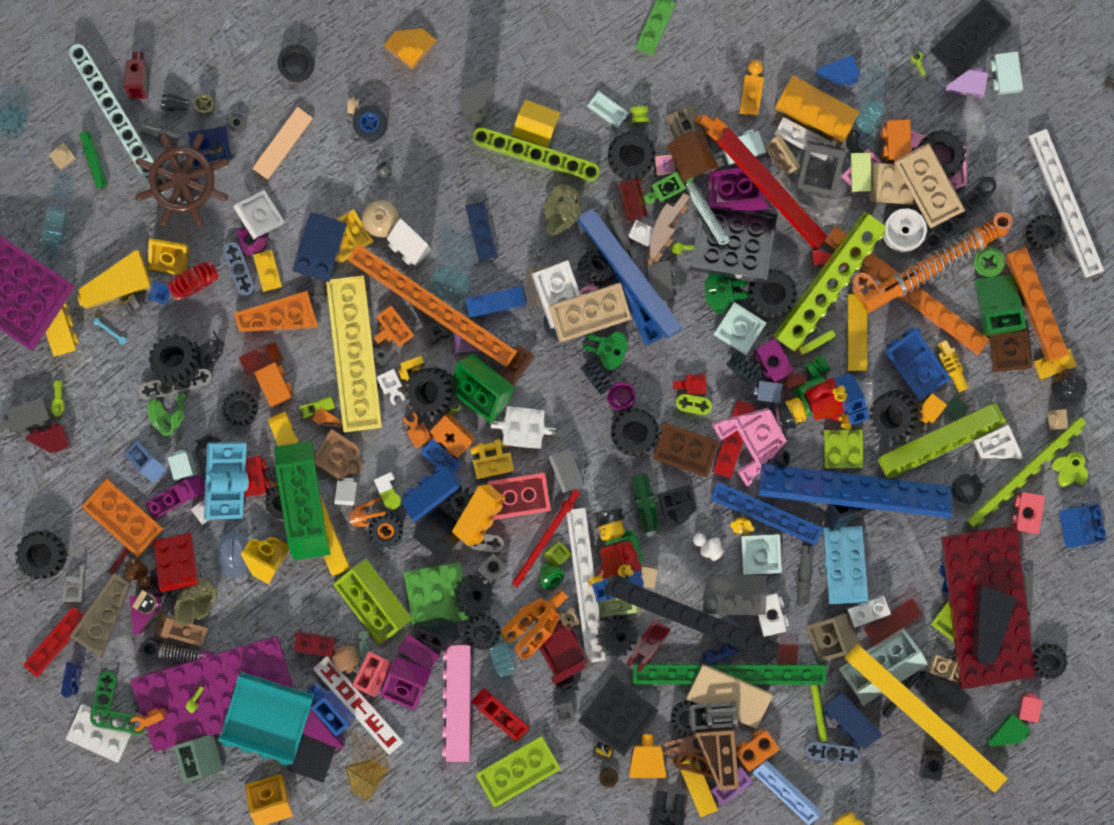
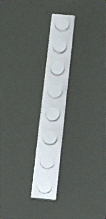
M1045 129L1028 136L1084 277L1087 278L1104 271L1048 130Z
M585 508L572 509L570 513H567L585 652L591 662L606 661L605 652H602V647L597 645L598 638H596V635H598L597 627L601 626L599 607L593 587L588 585L589 579L594 575L586 510Z

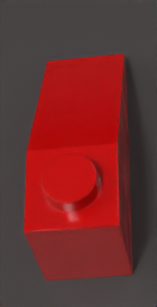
M485 687L472 699L471 702L480 712L516 742L529 729L518 716Z

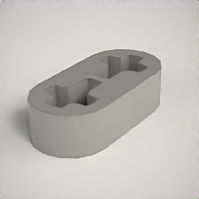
M484 534L483 540H485V544L470 545L475 550L497 553L503 549L504 541L500 536ZM496 538L501 543V546L494 550L492 545H487V541L492 542Z

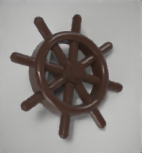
M163 133L161 140L166 151L161 153L153 163L141 158H137L135 161L136 165L150 170V189L136 194L135 199L141 201L153 196L160 205L165 207L160 220L162 226L168 224L172 212H191L196 225L202 226L203 220L198 209L206 204L211 196L222 201L228 200L227 194L214 189V171L227 166L229 161L223 158L210 163L198 151L204 138L201 133L196 135L191 148H173L168 135ZM177 156H187V159L181 162L177 159ZM170 160L171 166H168V170L163 168V164ZM194 160H198L203 167L195 170L193 166ZM158 174L167 177L169 181L158 185ZM206 174V185H203L198 177ZM174 187L168 201L161 192ZM181 200L183 204H176V202Z

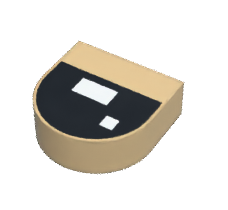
M142 590L132 607L142 613H150L156 607V599L151 594Z

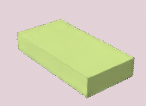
M851 153V192H871V153Z

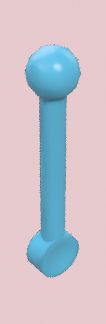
M99 318L93 319L95 325L101 326L117 338L120 344H126L127 339L125 337H120L100 322Z

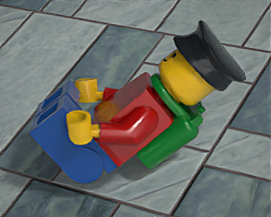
M845 374L841 378L837 376L826 381L823 376L799 384L797 388L793 389V399L786 402L781 400L778 403H771L772 411L783 433L786 429H796V424L805 421L807 416H811V413L814 420L830 418L838 422L842 421L841 427L845 429H851L852 425L869 419L865 396L856 378L851 374Z
M623 508L604 510L592 514V518L595 520L594 528L599 529L600 537L606 541V546L610 545L601 549V567L597 577L592 575L588 582V585L593 587L597 603L616 599L603 593L610 575L640 587L644 586L640 565L641 562H644L639 539L633 530L628 532L624 530L622 522L624 517L621 513Z

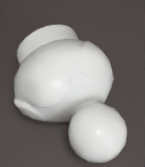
M697 533L694 535L693 542L696 546H701L700 553L702 556L710 558L712 561L722 556L724 550L721 548L719 538H712L706 541L704 534Z

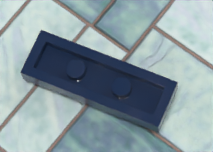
M484 201L465 205L479 262L496 258L497 253Z

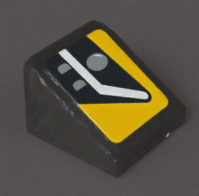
M597 741L592 756L610 763L614 749L607 744Z

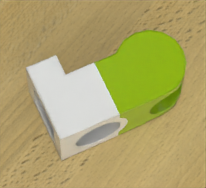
M390 472L375 479L374 482L385 506L393 510L400 507L401 497L395 493L391 481L395 480V477Z

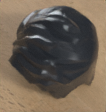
M1066 369L1061 371L1055 380L1051 382V390L1058 400H1080L1086 394L1087 382L1076 372Z

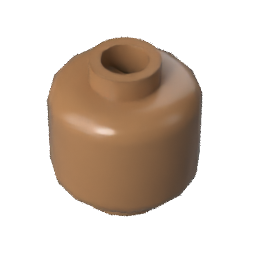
M345 644L334 650L335 653L332 659L338 671H346L348 674L357 669L356 665L360 663V657L354 646Z

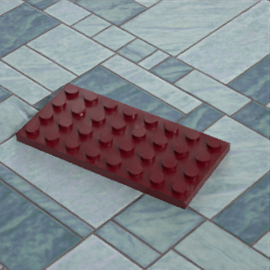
M1017 525L942 536L941 543L960 689L1036 677L1035 668L1033 667V652ZM976 584L1017 597L995 664L988 662V665L976 662L977 658L971 656Z

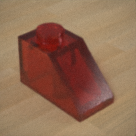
M276 342L239 357L246 374L249 376L274 362L278 363L284 360Z

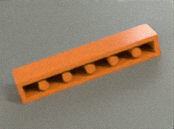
M1026 247L1007 254L1005 257L1047 364L1065 358L1069 353Z

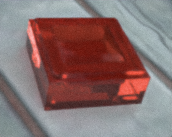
M779 644L778 664H798V645Z

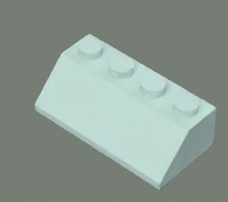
M901 628L866 651L900 682L928 665L922 652L904 628ZM849 662L839 668L841 674L863 706L883 694Z

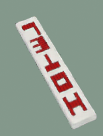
M325 657L313 668L389 755L404 742L359 690L352 686V682L344 673L338 671L335 663L329 657Z

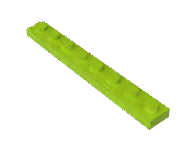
M1078 417L1067 429L1061 432L966 520L970 527L980 526L986 520L984 517L989 512L991 514L1000 507L998 504L1003 499L1007 501L1014 494L1012 491L1017 486L1021 488L1028 481L1027 477L1031 473L1035 475L1042 469L1041 464L1045 460L1047 462L1052 460L1056 456L1055 451L1058 448L1063 449L1070 443V437L1079 435L1085 429L1083 425L1086 422L1083 418Z

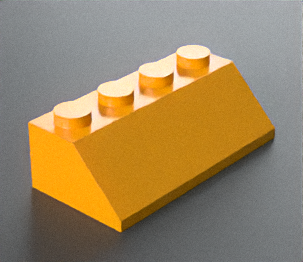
M794 75L791 77L774 108L839 145L843 144L859 114V111Z

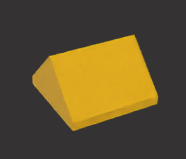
M525 99L517 116L512 135L548 148L561 113Z
M149 238L148 270L180 275L187 271L191 247L185 244Z

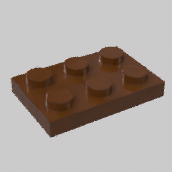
M665 423L653 460L707 478L720 441Z

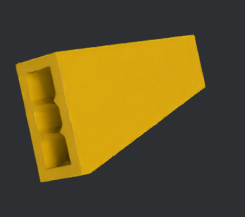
M136 250L78 289L79 295H77L80 306L89 309L129 296L132 293L135 294L150 289L152 284L141 251Z

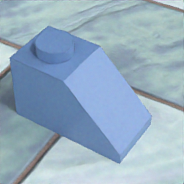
M137 440L124 453L136 469L153 483L167 470Z

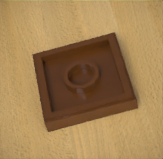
M1028 330L989 336L993 372L1032 368Z

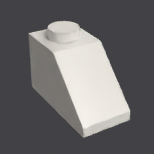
M342 478V481L337 482L335 504L357 505L358 482H354V478Z

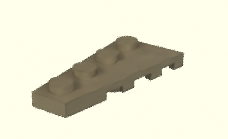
M114 573L70 635V638L103 658L131 584Z

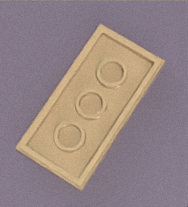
M930 143L894 160L930 228L965 211Z
M621 283L548 305L559 342H564L632 319Z
M702 663L686 698L697 704L736 701L738 721L757 729L773 694Z

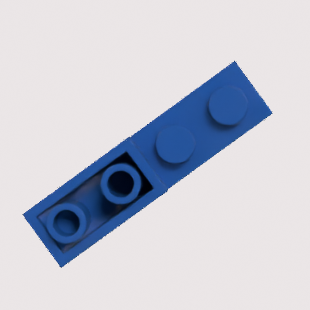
M614 274L616 283H621L628 308L632 313L644 345H649L662 339L661 331L618 274Z

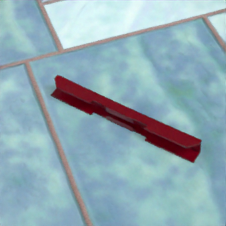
M127 547L108 570L110 574L113 575L131 552Z

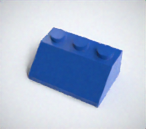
M448 462L445 465L441 463L432 470L434 472L429 477L425 475L418 481V486L414 489L410 487L403 493L404 497L401 502L413 522H416L460 487L462 479Z

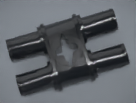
M657 791L655 804L651 809L650 825H665L662 820H666V817H669L670 821L673 822L669 825H684L685 817H687L685 813L687 795L676 794L673 810L669 812L665 809L668 792Z

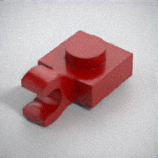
M705 374L686 375V381H673V389H686V394H706Z

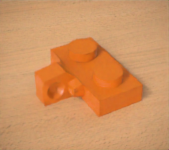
M389 306L376 316L382 325L379 327L381 332L374 337L378 345L387 339L388 342L394 340L400 348L414 337V334L392 306Z

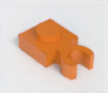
M413 412V422H409L406 417L403 420L406 425L411 427L407 433L415 448H418L431 441L432 437L424 422L418 424V415Z

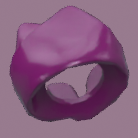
M246 226L235 231V233L239 234L238 245L246 255L261 253L266 248V233L259 236L252 245H247L244 241L245 235L249 232Z

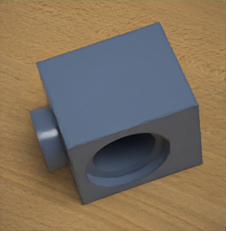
M759 381L758 385H754L753 396H756V401L778 403L781 400L782 384Z

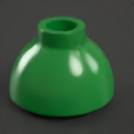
M549 564L543 565L539 570L541 573L540 583L545 590L556 588L561 584L565 576V572L561 568L549 566Z

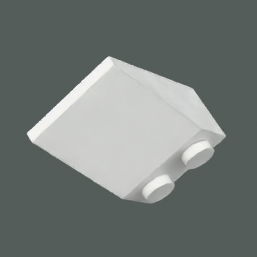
M401 218L387 238L390 242L388 246L395 253L397 251L402 253L404 256L401 259L409 266L413 264L416 267L431 251L429 245Z

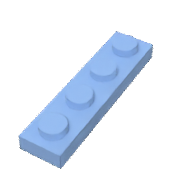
M767 760L763 761L752 772L808 825L822 814L820 809Z

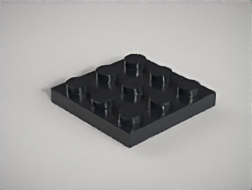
M612 675L578 722L622 756H625L659 710Z

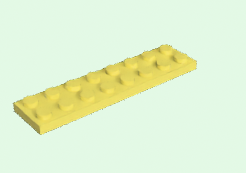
M365 276L331 279L330 282H326L343 431L352 432L382 428Z

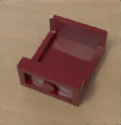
M562 623L555 626L552 635L539 647L554 674L551 677L554 685L592 664L570 623L565 626Z

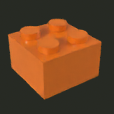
M910 119L886 121L882 129H880V140H883L884 143L883 148H881V159L885 160V164L895 163L894 160L912 152Z

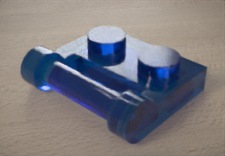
M226 126L188 132L190 147H192L198 133L203 134L204 138L198 151L219 147L224 148V152L204 155L209 162L223 158L228 159V161L232 160ZM195 159L193 166L200 165V162Z
M71 660L66 662L61 689L63 697L68 698L79 692L77 679L82 675L83 666H80L81 661Z

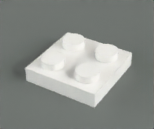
M265 190L233 206L253 239L281 226L285 222Z

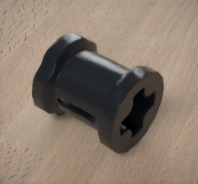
M570 676L561 683L555 684L563 699L565 695L572 691L580 690L573 676Z

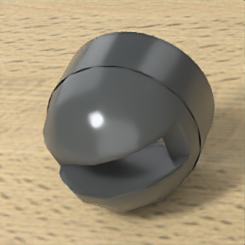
M387 161L380 163L375 168L377 174L382 178H387V174H392V168Z

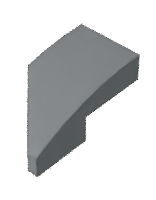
M81 565L77 571L66 577L62 595L63 602L82 603L85 565Z

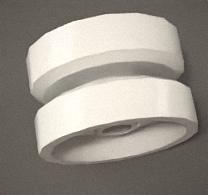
M899 209L892 213L884 223L887 228L885 229L886 233L883 236V240L895 252L901 254L910 253L917 249L925 240L927 233L926 222L922 215L915 210ZM903 228H906V229H907V230H906L907 234H904V233L902 232V229H903Z

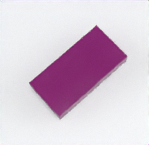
M408 634L398 649L427 670H431L440 657L439 654L410 634Z

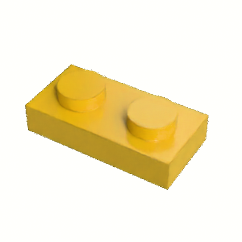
M269 250L254 254L263 292L281 288L282 283L273 251Z
M1067 349L1069 354L1065 358L1047 364L1045 358L1034 361L1039 380L1060 373L1063 370L1077 367L1071 349Z

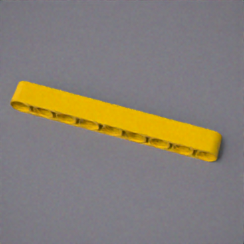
M286 411L268 418L278 446L299 443ZM321 497L326 535L329 538L331 555L324 556L331 575L335 576L350 570V566Z

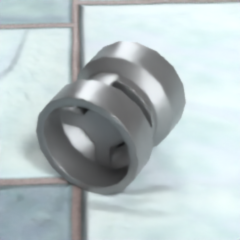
M134 293L129 295L128 299L117 302L118 308L126 319L130 318L134 312L143 310Z

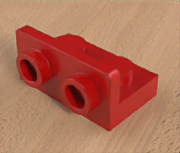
M262 456L246 458L245 472L248 475L249 484L247 491H244V497L267 494V490L270 489L269 478H265L264 473L267 470L266 459H262Z

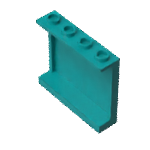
M240 672L218 741L227 747L235 746L241 748L240 750L245 753L254 752L259 754L261 758H273L280 764L292 765L315 695Z

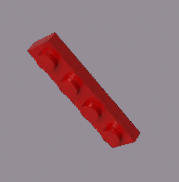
M737 400L731 418L754 412L756 406ZM738 430L724 438L713 473L731 479L744 442Z
M75 606L72 607L23 666L38 678L71 640L70 635L82 620L84 614Z

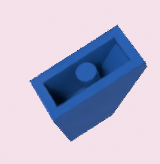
M853 55L823 66L815 72L821 78L841 86L847 84L848 87L858 83L857 79L861 77Z

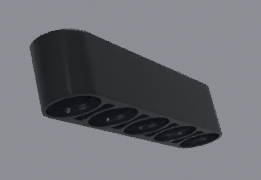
M992 177L981 179L961 200L966 212L964 218L959 219L953 216L936 225L926 235L924 243L927 249L937 250L995 192L997 184ZM986 181L991 182L993 189L985 191L982 188V184ZM971 195H976L979 198V203L972 205L969 203L968 198ZM943 223H950L952 230L944 232L941 229ZM929 237H937L939 243L936 246L929 245Z

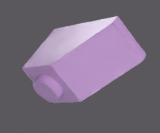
M972 68V70H968L944 88V92L982 98L985 94L988 73L983 72L984 70L980 68Z

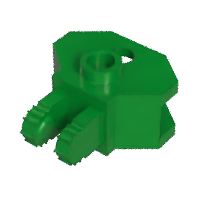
M710 274L704 282L706 302L716 313H724L730 303L749 297L747 292L734 293V288L747 287L748 281L732 282L731 279L727 280L724 276Z
M615 332L607 338L587 334L586 338L591 341H597L600 345L598 349L589 345H583L582 349L595 353L596 356L600 357L603 369L612 371L621 365L628 347L624 334ZM619 350L621 354L616 356L614 351Z

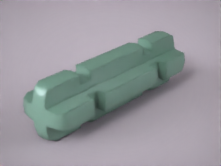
M367 630L359 631V668H361L369 652V641H367L369 639V632Z

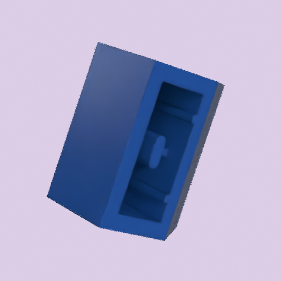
M1099 503L1059 510L1066 548L1106 541V531Z

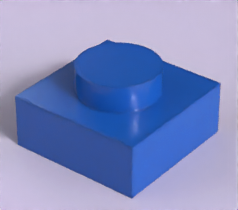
M153 281L147 299L167 305L170 289L167 285Z

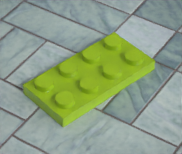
M541 735L475 775L495 808L558 772L561 768Z

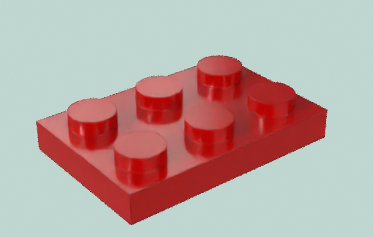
M191 533L154 541L160 592L199 584L193 536Z

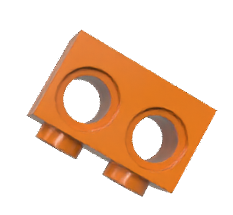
M761 729L757 730L751 735L753 737L748 742L744 740L736 746V755L749 772L780 750L766 729L763 731ZM767 738L769 745L766 748H760V739ZM750 749L753 751L751 759L743 758L745 750Z

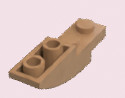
M683 193L674 207L666 203L655 223L647 253V262L650 266L654 261L658 262L664 254L662 252L665 246L669 247L675 239L672 236L675 232L673 228L679 221L677 217L680 213L684 214L690 206L688 204L690 197Z

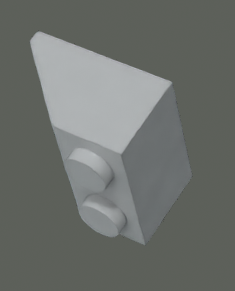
M570 449L549 456L563 493L584 485L583 481L586 480L582 469L578 470L576 463L579 460L575 451L571 452Z

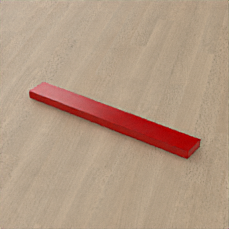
M729 127L724 129L716 142L814 250L820 249L827 235Z

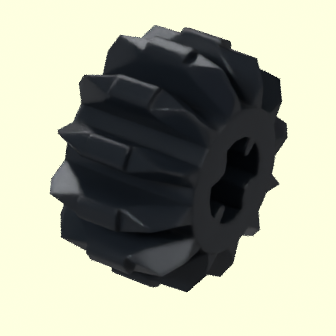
M462 486L458 488L459 493L454 491L453 496H448V498H451V501H444V504H451L446 509L447 512L454 509L453 517L456 516L457 511L459 512V518L461 517L470 502V498L474 495V493H471L469 496L467 495L470 490L468 487L462 493ZM464 497L465 506L457 507L456 499Z

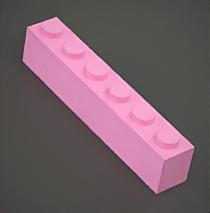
M452 644L446 651L443 650V660H447V668H443V680H447V687H443V699H447V706L443 707V718H446V726H443V737H446V745L442 747V757H446V762H469L471 645Z

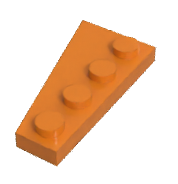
M308 291L234 313L239 332L319 328Z

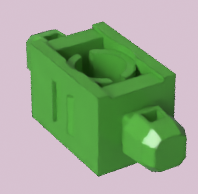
M675 172L651 186L653 192L649 191L643 198L646 204L655 202V199H658L661 204L686 190L685 183H683L678 172ZM694 177L691 178V179H688L687 182H686V184H688L689 182L693 181ZM676 182L679 188L676 190L675 185L672 192L667 193L663 191L661 193L666 183L673 185Z

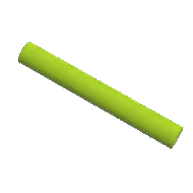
M810 685L820 742H826L828 739L818 685Z

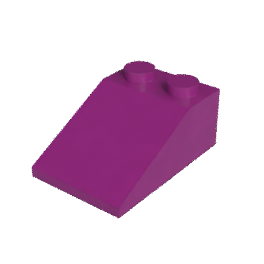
M740 168L709 172L710 209L754 211L771 208L770 200Z

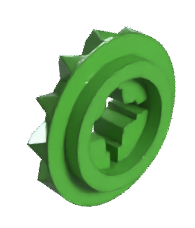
M986 247L982 251H978L973 261L975 270L987 278L998 275L1003 270L1005 264L1003 254L994 247ZM994 256L992 258V263L994 264V266L990 265L984 268L986 262L983 258L989 259L990 257Z

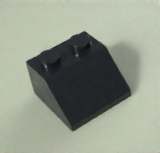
M439 507L436 508L413 535L418 542L441 561L448 556L461 540L452 532L457 522Z

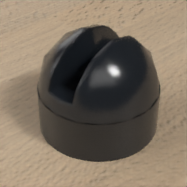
M779 451L775 454L774 462L776 465H789L790 455L788 451Z

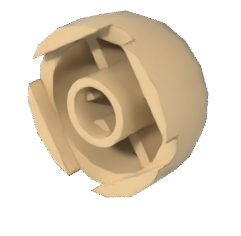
M376 200L369 203L362 214V224L365 230L376 238H387L400 219L396 207L385 200Z

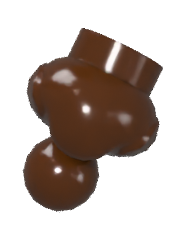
M138 558L131 559L125 563V578L130 581L138 580V586L141 589H148L151 586V579L146 576L148 573L147 566L140 563Z

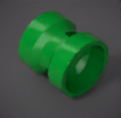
M822 355L816 357L814 362L805 364V368L812 379L831 371Z

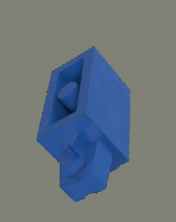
M315 683L307 690V693L315 695L313 699L314 704L311 709L336 737L355 720L356 717L331 689L326 691L318 683Z

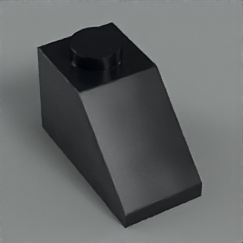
M443 617L413 625L417 640L444 651L460 637L457 624Z

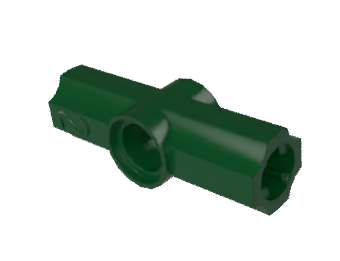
M648 474L632 476L631 479L635 492L634 499L637 512L640 515L643 533L660 530L656 515V503L651 492Z

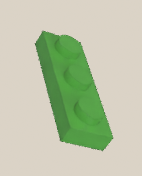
M656 0L635 49L653 56L674 10L675 2Z

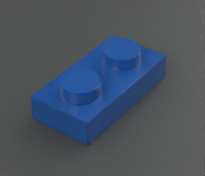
M434 439L420 452L435 467L441 463L445 465L448 462L453 470L456 471L462 464Z

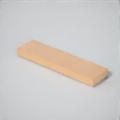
M297 107L252 169L269 180L313 118Z

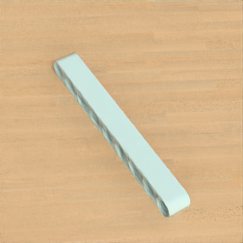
M80 44L73 45L69 50L72 61L133 162L135 163L137 158H141L153 163V157L89 51ZM78 50H83L84 55L79 59L75 58V53ZM88 66H93V73L86 75L85 69ZM102 82L103 89L95 91V85ZM109 98L113 99V105L105 107V101ZM123 115V121L116 124L114 122L115 117ZM127 131L133 132V137L130 140L124 139V134ZM142 147L143 153L140 156H135L134 150ZM136 165L149 186V173H145L143 167ZM158 174V180H162L163 183L167 182L164 176Z

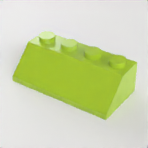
M367 558L333 584L378 645L382 644L413 620Z

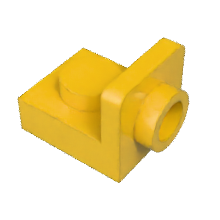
M422 356L400 363L401 368L398 371L402 380L406 379V382L410 380L407 370L411 369V372L422 369L421 365L425 364Z

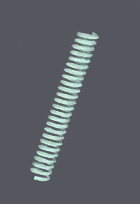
M694 181L689 182L685 186L686 191L690 194L689 196L694 201L704 220H706L707 225H709L719 244H726L730 239L726 236L727 234L723 231L724 229H722L718 219L714 217L715 215L710 210L700 191H698L699 189L695 186Z

